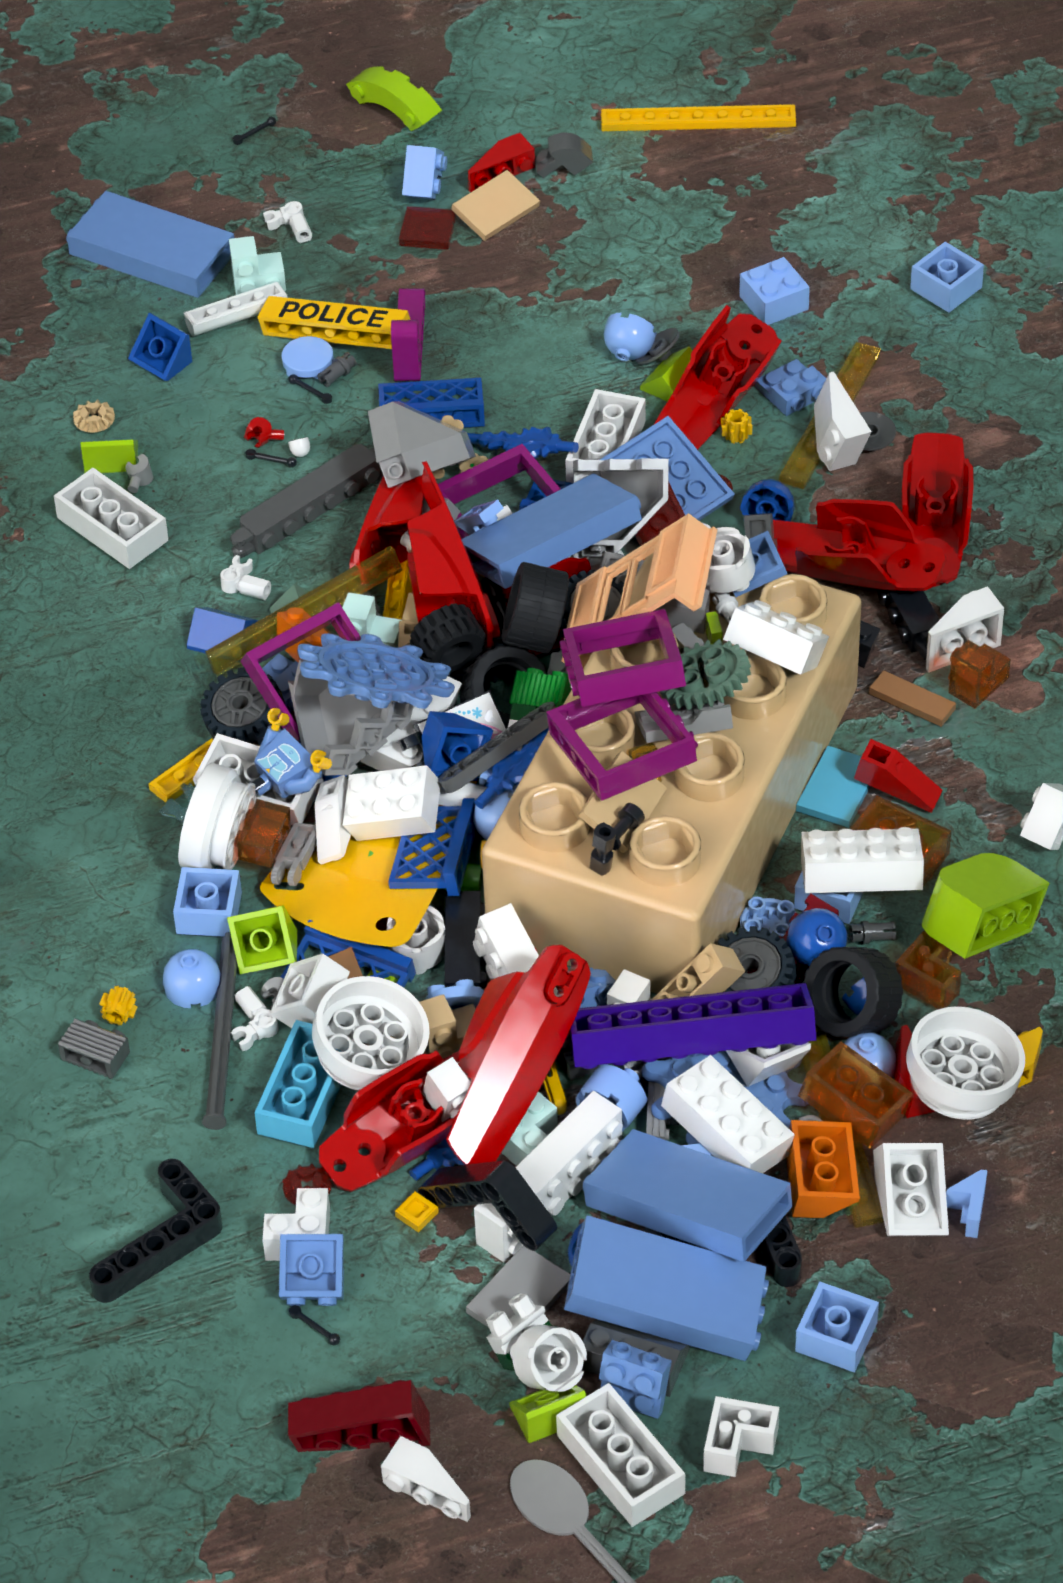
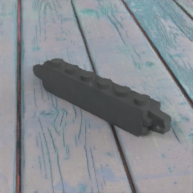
M353 445L242 515L240 518V529L231 534L230 537L232 545H234L231 548L233 556L239 555L242 558L254 551L257 554H261L309 522L314 521L323 513L333 509L348 497L355 495L370 483L375 482L381 477V468L379 463L376 462L374 447L367 449L364 445Z

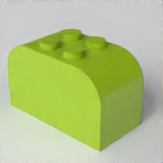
M994 853L975 855L940 870L922 920V927L932 938L966 959L1032 932L1049 882L1006 856Z

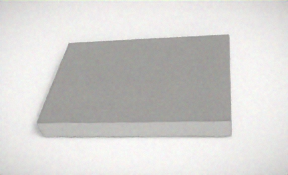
M522 1246L466 1306V1313L489 1328L486 1319L493 1313L504 1311L508 1319L515 1315L509 1305V1301L517 1294H527L534 1305L544 1306L546 1312L568 1288L570 1274L537 1252Z

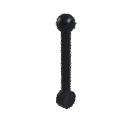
M269 117L266 122L242 135H235L233 143L235 145L242 144L245 138L267 126H274L276 119Z
M295 374L289 376L288 380L291 384H297L322 398L324 404L332 402L331 394H323L299 380Z
M248 449L245 452L246 458L249 460L259 458L285 463L289 467L297 465V460L294 457L289 459L256 453L254 449Z
M293 1305L289 1308L291 1318H299L325 1336L330 1345L339 1344L340 1336L338 1334H331L304 1315L298 1305Z

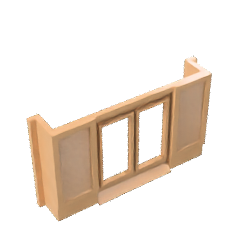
M688 513L661 530L660 534L607 568L604 566L581 580L576 586L567 628L603 621L612 580L625 570H627L618 614L608 620L651 612L674 598L693 612L701 608L718 529L714 526L709 529ZM653 554L644 598L629 607L638 563ZM592 652L579 655L583 668Z

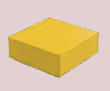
M414 1191L395 1210V1217L419 1233L439 1211L438 1206Z

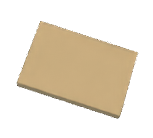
M506 170L453 203L451 210L486 241L539 207L540 200Z
M621 751L617 754L608 770L633 759ZM655 778L603 801L593 791L578 816L593 829L603 822L614 828L620 821L618 817L619 811L626 803H633L643 811L645 819L642 822H644L651 815L667 787ZM629 828L620 838L621 847L619 850L625 853L630 848V837L635 829Z

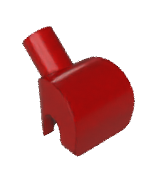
M255 417L248 424L243 438L247 441L256 438L258 443L255 447L259 448L269 440H283L284 430L272 429L267 419Z

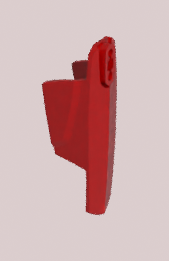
M728 305L724 307L691 352L690 362L654 423L656 424L669 416L697 450L721 425V418H725L726 413L728 414L730 410H734L746 393L759 380L782 342L772 327L752 314L739 313L727 324L726 321L731 309ZM744 344L747 345L745 350L742 349Z
M921 433L914 435L911 455H908V459L904 462L900 511L914 529L915 537L919 541L941 547L944 551L947 562L942 570L943 576L941 580L934 586L937 587L941 583L948 584L957 579L963 551L968 544L973 500V466L970 464L969 458H964L963 438L945 433Z
M427 461L422 462L424 469L421 487L430 511L407 522L412 552L407 554L417 621L420 623L421 619L429 615L430 612L443 606L463 604L470 608L486 634L487 642L484 647L494 646L492 639L500 637V628L488 595L486 593L483 594L461 535Z
M383 475L350 558V573L353 576H359V584L370 587L377 572L382 570L389 572L390 569L407 560L409 552L406 549L407 547L401 545L400 540L402 535L408 531L407 522L422 515L424 503L421 487L422 475L388 488Z
M831 499L817 503V524L773 520L774 539H777V551L786 571L862 587L898 591H926L937 585L936 583L941 580L943 576L942 570L947 562L943 549L919 541L915 537L914 529L893 502Z
M563 945L546 946L527 972H513L489 981L477 1005L459 1049L458 1062L459 1067L472 1081L446 1138L454 1154L465 1165L494 1162L497 1160L537 1095L575 1020L591 972L585 959ZM570 960L571 967L568 970L567 962ZM555 987H557V990H558L556 996L554 995V988H555Z
M437 1050L430 1054H420L356 1092L343 1115L344 1124L319 1146V1163L337 1188L353 1192L369 1185L413 1161L447 1138L456 1116L442 1122L443 1107L440 1106L434 1111L423 1096L422 1091L427 1072L451 1057L458 1063L459 1051L444 1059ZM365 1148L369 1150L370 1154L363 1156L359 1153V1150ZM335 1165H346L345 1170L342 1172L334 1170Z

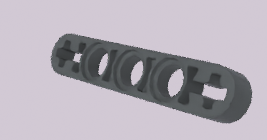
M546 702L442 773L438 780L445 792L452 793L459 790L547 729L549 726L546 712L557 708L554 702Z

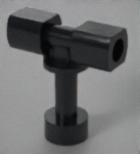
M626 803L619 811L618 817L620 821L614 828L603 822L594 829L592 842L594 849L591 853L589 869L601 876L611 870L613 861L612 850H618L621 847L620 838L629 828L636 829L645 819L643 811L633 803Z

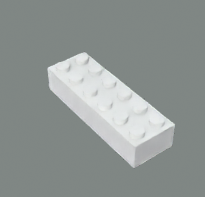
M593 1091L515 1167L551 1216L557 1215L562 1210L564 1203L572 1195L576 1196L582 1190L586 1176L591 1174L600 1165L603 1158L607 1157L622 1139V1109ZM492 1203L478 1204L474 1208L476 1244L505 1263L523 1245Z

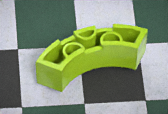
M370 67L346 84L351 95L359 104L371 102L384 106L396 114L410 131L423 126L442 111L437 102L424 88H416L410 83V77L396 70L389 72L384 70V67Z

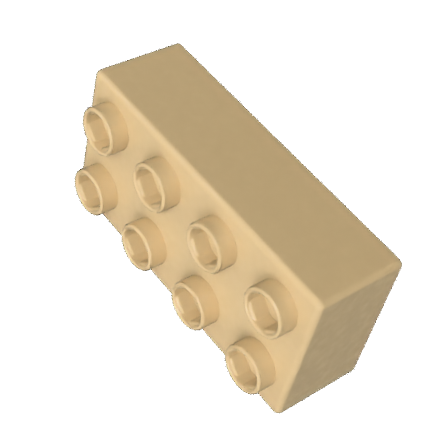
M653 554L645 558L636 574L629 607L644 598ZM788 574L735 597L738 601V607L759 600L771 606L770 610L776 613L786 612L797 618L796 622L805 626L807 623L820 627L822 633L829 636L818 666L800 675L745 650L751 665V675L747 676L748 683H741L742 690H733L734 697H723L724 705L730 704L733 728L694 735V740L698 743V748H696L697 761L656 778L667 787L666 791L649 818L632 832L630 848L625 853L619 849L612 850V868L603 876L589 869L591 853L594 849L592 846L594 829L578 816L593 790L548 731L483 846L482 868L485 914L511 903L533 946L537 949L538 955L541 954L546 946L563 945L585 959L589 968L605 969L615 980L618 979L624 969L649 979L650 992L656 994L710 943L718 945L717 941L719 939L727 940V933L735 932L744 908L752 898L796 811V804L829 745L857 689L862 603L859 596L821 585L816 580L805 575ZM733 591L729 592L730 596L735 597ZM717 592L710 593L709 612L716 611L718 614L724 638L729 623L724 616L719 615L716 610V604L712 601L713 596L717 598L715 595ZM619 606L613 616L618 614ZM706 628L704 634L694 632V634L698 638H701L705 644V642L708 640L706 635ZM674 634V637H675V640H676V643H677V646H678V640H677V638H676V636H675V634ZM656 639L592 652L583 671L585 675L664 660L665 657L660 641ZM703 678L704 687H709V683ZM571 690L564 704L579 699V695L573 696ZM640 703L575 730L606 771L621 751L634 760L672 744L669 739L650 743L645 741L635 719L636 711L645 710ZM570 960L567 962L568 966H571Z

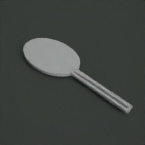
M528 1460L519 1464L514 1469L510 1480L512 1498L519 1511L529 1522L550 1534L560 1536L574 1534L618 1583H636L585 1527L589 1516L588 1501L582 1487L572 1475L563 1468L543 1460Z

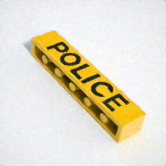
M268 296L257 316L263 335L293 339L314 336L330 343L392 349L391 321L410 320L408 310Z

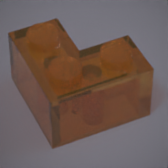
M968 640L961 647H957L950 656L949 694L974 709L1009 678L1011 659L985 643L980 647Z
M257 799L253 809H249L246 813L245 826L243 830H238L234 846L238 847L239 860L271 868L272 864L276 862L275 859L291 830L290 807Z
M925 930L900 956L895 965L902 979L903 990L937 1009L946 1008L960 993L962 971L949 964L952 960V950L932 938Z

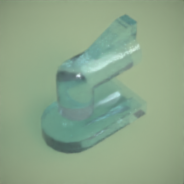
M191 782L188 785L183 783L180 787L185 797L190 801L194 787ZM171 798L166 801L159 812L163 816L176 818L184 823L188 806L183 808Z

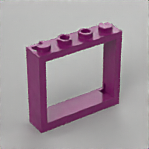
M523 444L438 484L443 497L449 499L453 504L523 471L527 472L546 496L561 490ZM457 526L462 539L469 536L467 532Z
M339 602L250 650L240 661L269 708L280 709L278 719L281 713L288 714V724L281 727L282 729L285 728L299 743L301 740L297 723L259 663L330 624L333 625L342 639L360 641L359 633Z
M665 609L563 629L565 640L560 641L562 656L573 696L579 695L582 707L686 686L682 659ZM656 639L660 641L665 657L664 660L590 675L584 674L579 657L581 654Z
M658 692L582 707L580 699H577L546 712L550 735L601 801L697 761L696 748H698V743L694 740L693 732H688L681 717L671 711L668 701L665 698L662 699ZM640 703L672 744L606 771L575 730Z

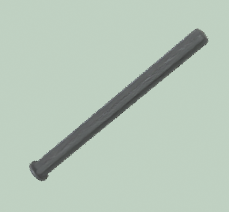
M226 932L225 936L222 937L219 966L221 980L217 988L206 1115L202 1118V1124L211 1130H219L226 1126L224 1108L237 960L230 932Z

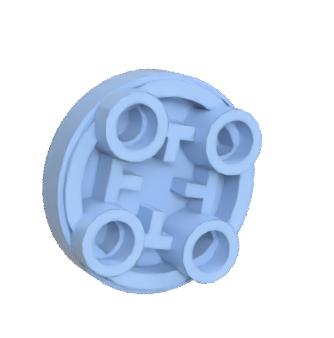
M314 336L296 338L290 341L282 351V363L288 377L295 374L298 377L318 379V373L330 366L334 359L331 345L324 339Z
M753 897L749 900L748 905L740 916V928L744 927L745 931L748 932L750 931V926H756L758 931H761L763 927L767 928L770 934L774 931L783 937L790 925L789 920L795 913L794 904L789 900Z
M464 979L457 981L456 986H429L426 999L444 994L451 1010L474 1004V1007L477 1008L484 990L481 987L474 986L473 980Z

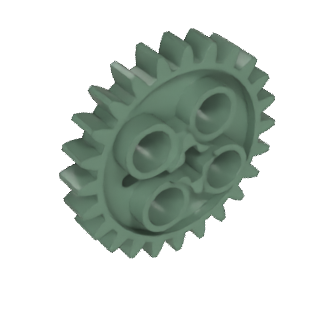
M718 639L714 644L707 640L704 646L695 643L693 649L684 647V653L680 654L683 663L686 686L660 691L662 698L668 701L670 706L675 704L677 709L685 705L686 709L690 710L694 705H697L698 710H701L704 704L713 707L714 701L717 700L724 703L723 697H734L733 690H742L741 683H748L747 676L751 675V665L744 649H740L739 644L732 646L731 641H727L722 645L721 639ZM700 662L704 663V670L709 683L707 688L704 687V680L699 667Z

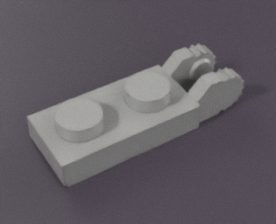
M293 824L275 859L276 862L271 871V881L273 884L279 885L282 883L285 877V869H290L287 883L290 886H297L301 879L302 870L305 869L317 846L316 825Z

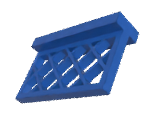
M481 378L378 384L379 407L390 402L400 401L440 420L445 415H451L454 420H461L464 427L485 426ZM476 387L470 392L465 390V388ZM448 389V391H446L445 393H442L438 390ZM413 391H423L418 395L413 393ZM396 392V394L393 396H390L386 393ZM458 394L462 397H460L459 399H455L452 396ZM429 396L435 397V399L432 401L426 398ZM404 397L410 399L406 403L401 401Z
M463 798L461 806H438L436 824L439 828L435 832L421 834L423 837L414 843L410 838L415 835L401 836L388 881L390 889L446 888L448 896L460 895L477 830L473 822L474 798ZM448 816H457L448 823L443 821ZM446 833L451 835V837L442 842L437 839ZM431 842L434 847L424 852L421 848ZM413 852L418 855L410 861L404 859ZM440 852L446 854V856L437 861L432 858ZM425 861L429 864V866L420 871L415 868ZM408 871L413 874L408 878H399V876ZM435 871L441 874L440 878H427V876Z
M307 925L304 928L305 935L297 948V961L305 959L304 953L309 945L319 948L321 953L327 957L352 947L360 968L364 966L371 968L374 974L371 975L372 977L384 979L393 976L399 979L396 984L403 988L407 981L412 982L416 974L412 958L378 945L338 938ZM290 964L285 968L281 978H285Z

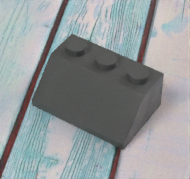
M598 1319L590 1323L583 1339L587 1358L586 1361L584 1360L582 1370L599 1375L603 1352L612 1340L624 1342L637 1349L656 1353L663 1358L672 1360L665 1395L670 1397L690 1350V1345Z

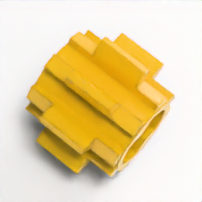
M732 409L728 414H725V418H721L722 436H725V439L731 441V443H743L745 439H748V435H752V417L748 416L747 412L744 413L742 409Z
M115 986L114 989L111 988L109 994L103 993L99 1003L102 1006L100 1011L103 1013L102 1018L109 1021L108 1023L118 1025H122L123 1022L126 1023L128 1018L133 1019L137 1010L135 994L130 992L128 988Z

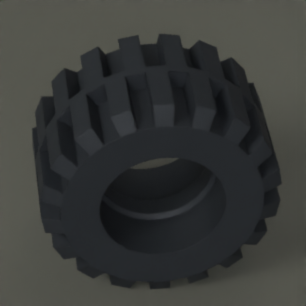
M463 604L446 605L430 612L429 615L421 619V622L414 627L415 630L410 635V644L423 650L420 659L430 663L448 665L451 668L449 674L468 666L483 651L484 645L487 642L486 634L470 608Z

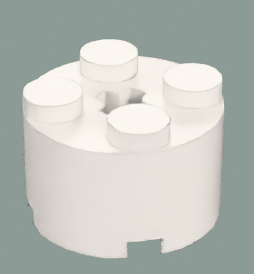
M716 528L718 530L705 589L710 590V593L744 591L749 587L755 573V562L749 539L746 535L744 537L740 534L739 530L735 528Z
M431 906L426 910L409 941L400 946L388 947V950L412 958L416 974L418 975L437 965L445 956L444 920L441 913ZM388 918L387 930L395 926L396 921L393 918Z
M548 1325L530 1327L520 1335L510 1349V1356L513 1360L516 1375L530 1388L547 1391H566L574 1387L584 1373L582 1368L584 1360L586 1361L587 1358L585 1345L575 1332L562 1327Z

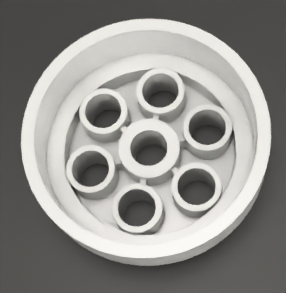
M212 762L207 765L201 774L192 794L182 827L178 853L180 867L214 869L216 866H219L226 870H232L237 863L253 818L256 786L254 783H249L248 785L241 783V779L235 769Z
M359 976L339 982L323 996L312 1024V1039L324 1070L338 1083L359 1091L401 1064L420 1054H424L429 1040V1023L423 1007L408 990L387 979Z
M946 1007L927 1014L918 1022L907 1049L906 1062L912 1087L922 1102L942 1115L955 1119L970 1120L991 1114L1013 1096L1025 1067V1053L1017 1035L1000 1019L978 1009Z

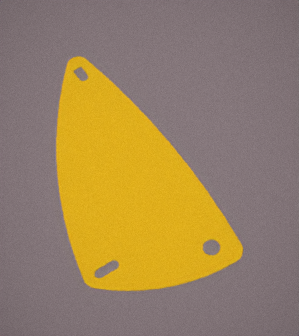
M448 816L443 821L448 823L457 816ZM446 833L437 839L442 842L451 837V835ZM417 834L410 838V840L414 843L423 836ZM352 835L350 836L344 857L337 861H330L321 865L317 859L316 846L305 869L302 870L301 879L298 882L304 884L303 889L284 890L274 888L275 884L271 881V872L260 885L261 892L275 906L284 905L289 916L313 929L354 942L387 947L400 946L410 940L438 888L390 889L388 881L401 836L356 841ZM430 842L421 849L425 852L434 847V845ZM372 851L373 855L368 856L369 852ZM413 852L404 859L410 861L418 855ZM440 852L432 858L437 861L446 856V854ZM425 861L415 868L420 871L429 866V864ZM285 869V877L282 882H288L287 876L290 869ZM408 871L399 876V878H408L413 874ZM435 871L427 876V878H440L441 874ZM390 917L396 921L395 926L390 930L381 931L376 928L377 921L382 918Z

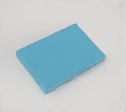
M827 746L796 804V811L849 828L871 787L854 779L862 756Z

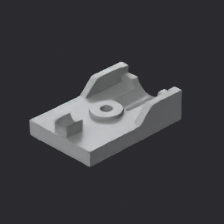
M717 700L714 701L713 707L704 704L701 710H698L697 705H694L690 710H687L685 705L680 709H677L676 705L670 706L671 711L681 717L688 732L692 731L694 735L733 728L730 704L724 705V703ZM646 710L635 712L636 723L647 743L668 740V737Z

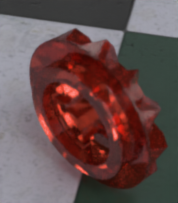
M312 1163L305 1167L299 1164L297 1169L293 1171L288 1170L287 1177L283 1179V1193L288 1201L296 1205L297 1188H328V1194H330L332 1188L331 1178L323 1167L317 1168ZM312 1180V1187L308 1185L302 1187L301 1181L309 1182Z

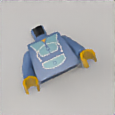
M272 708L268 712V721L272 725L268 726L254 760L260 776L251 783L255 784L256 794L259 797L271 788L281 798L309 792L317 780L323 776L321 769L327 770L332 766L331 759L325 758L326 752L315 750L310 754L285 728L281 731L280 726L288 724L289 716L286 713H281L278 719L280 713L278 708Z

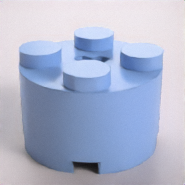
M602 1064L596 1068L576 1096V1104L578 1106L588 1095L595 1091L622 1109L623 1132L647 1103L648 1098L638 1082L639 1076L635 1071L629 1068L622 1070L616 1066Z

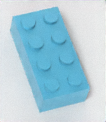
M295 1020L255 1110L257 1134L315 1148L342 1084L335 1081L322 1067L313 1044L311 1023Z

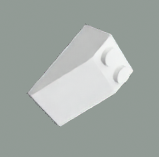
M830 372L814 404L819 458L825 463L829 471H833L857 463L871 434V430L836 374Z
M988 586L963 595L928 631L926 670L928 673L1001 646L1004 607Z
M883 1143L873 1150L875 1183L887 1236H948L943 1143Z

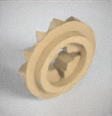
M97 399L94 403H90L87 400L86 405H78V409L73 412L74 424L84 432H101L113 424L115 420L114 409L109 406L108 402L100 403Z

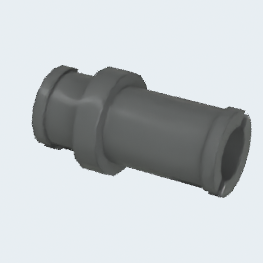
M345 352L343 356H337L333 359V363L318 373V379L321 384L326 381L324 386L329 387L342 375H348L351 368L357 365V362L353 355L350 356L349 352Z
M861 921L860 924H850L849 933H858L849 936L850 942L861 941L862 944H869L870 941L895 940L896 931L884 932V930L895 929L894 921L884 923Z

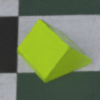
M690 346L671 354L662 361L640 385V390L668 401L690 362L691 352L693 351Z
M138 440L81 442L85 473L91 468L96 469L100 473L126 472L125 466L128 461L133 465L138 463Z
M284 905L227 917L240 974L297 962V928Z
M575 1385L566 1391L539 1390L511 1401L509 1405L528 1443H532L557 1433L556 1415L587 1396L585 1390Z

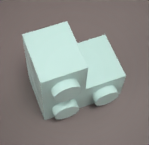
M254 236L229 239L236 295L274 282H278L282 289L286 291L281 252L257 255Z
M348 592L342 608L360 637L363 634L376 635L381 638L383 644L398 648L399 621L402 620L377 616L374 596Z
M538 1092L501 1153L517 1166L558 1126L557 1107Z

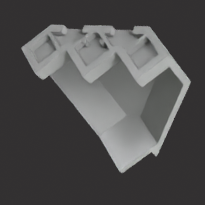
M400 401L390 402L368 411L376 462L380 465L388 488L421 476L424 469L422 462L427 461L433 472L476 457L466 431L449 425Z
M641 458L573 461V483L594 473L635 494L641 503L640 513L642 520L581 550L582 557H603L604 550L618 553L668 501L669 459Z
M299 659L295 680L288 681L300 740L302 746L310 754L315 750H321L326 752L325 758L331 759L332 766L327 770L321 769L324 775H350L358 768L356 764L367 754L372 756L388 742L386 738L397 728L402 730L410 723L413 705L391 701L387 708H377L372 705L370 700L363 701L355 698V694L343 697L333 696L329 693L328 681L306 678L301 675L300 664L307 660Z

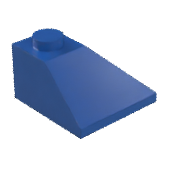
M430 711L422 734L424 765H427L439 778L446 770L490 741L493 730L490 727L455 713Z

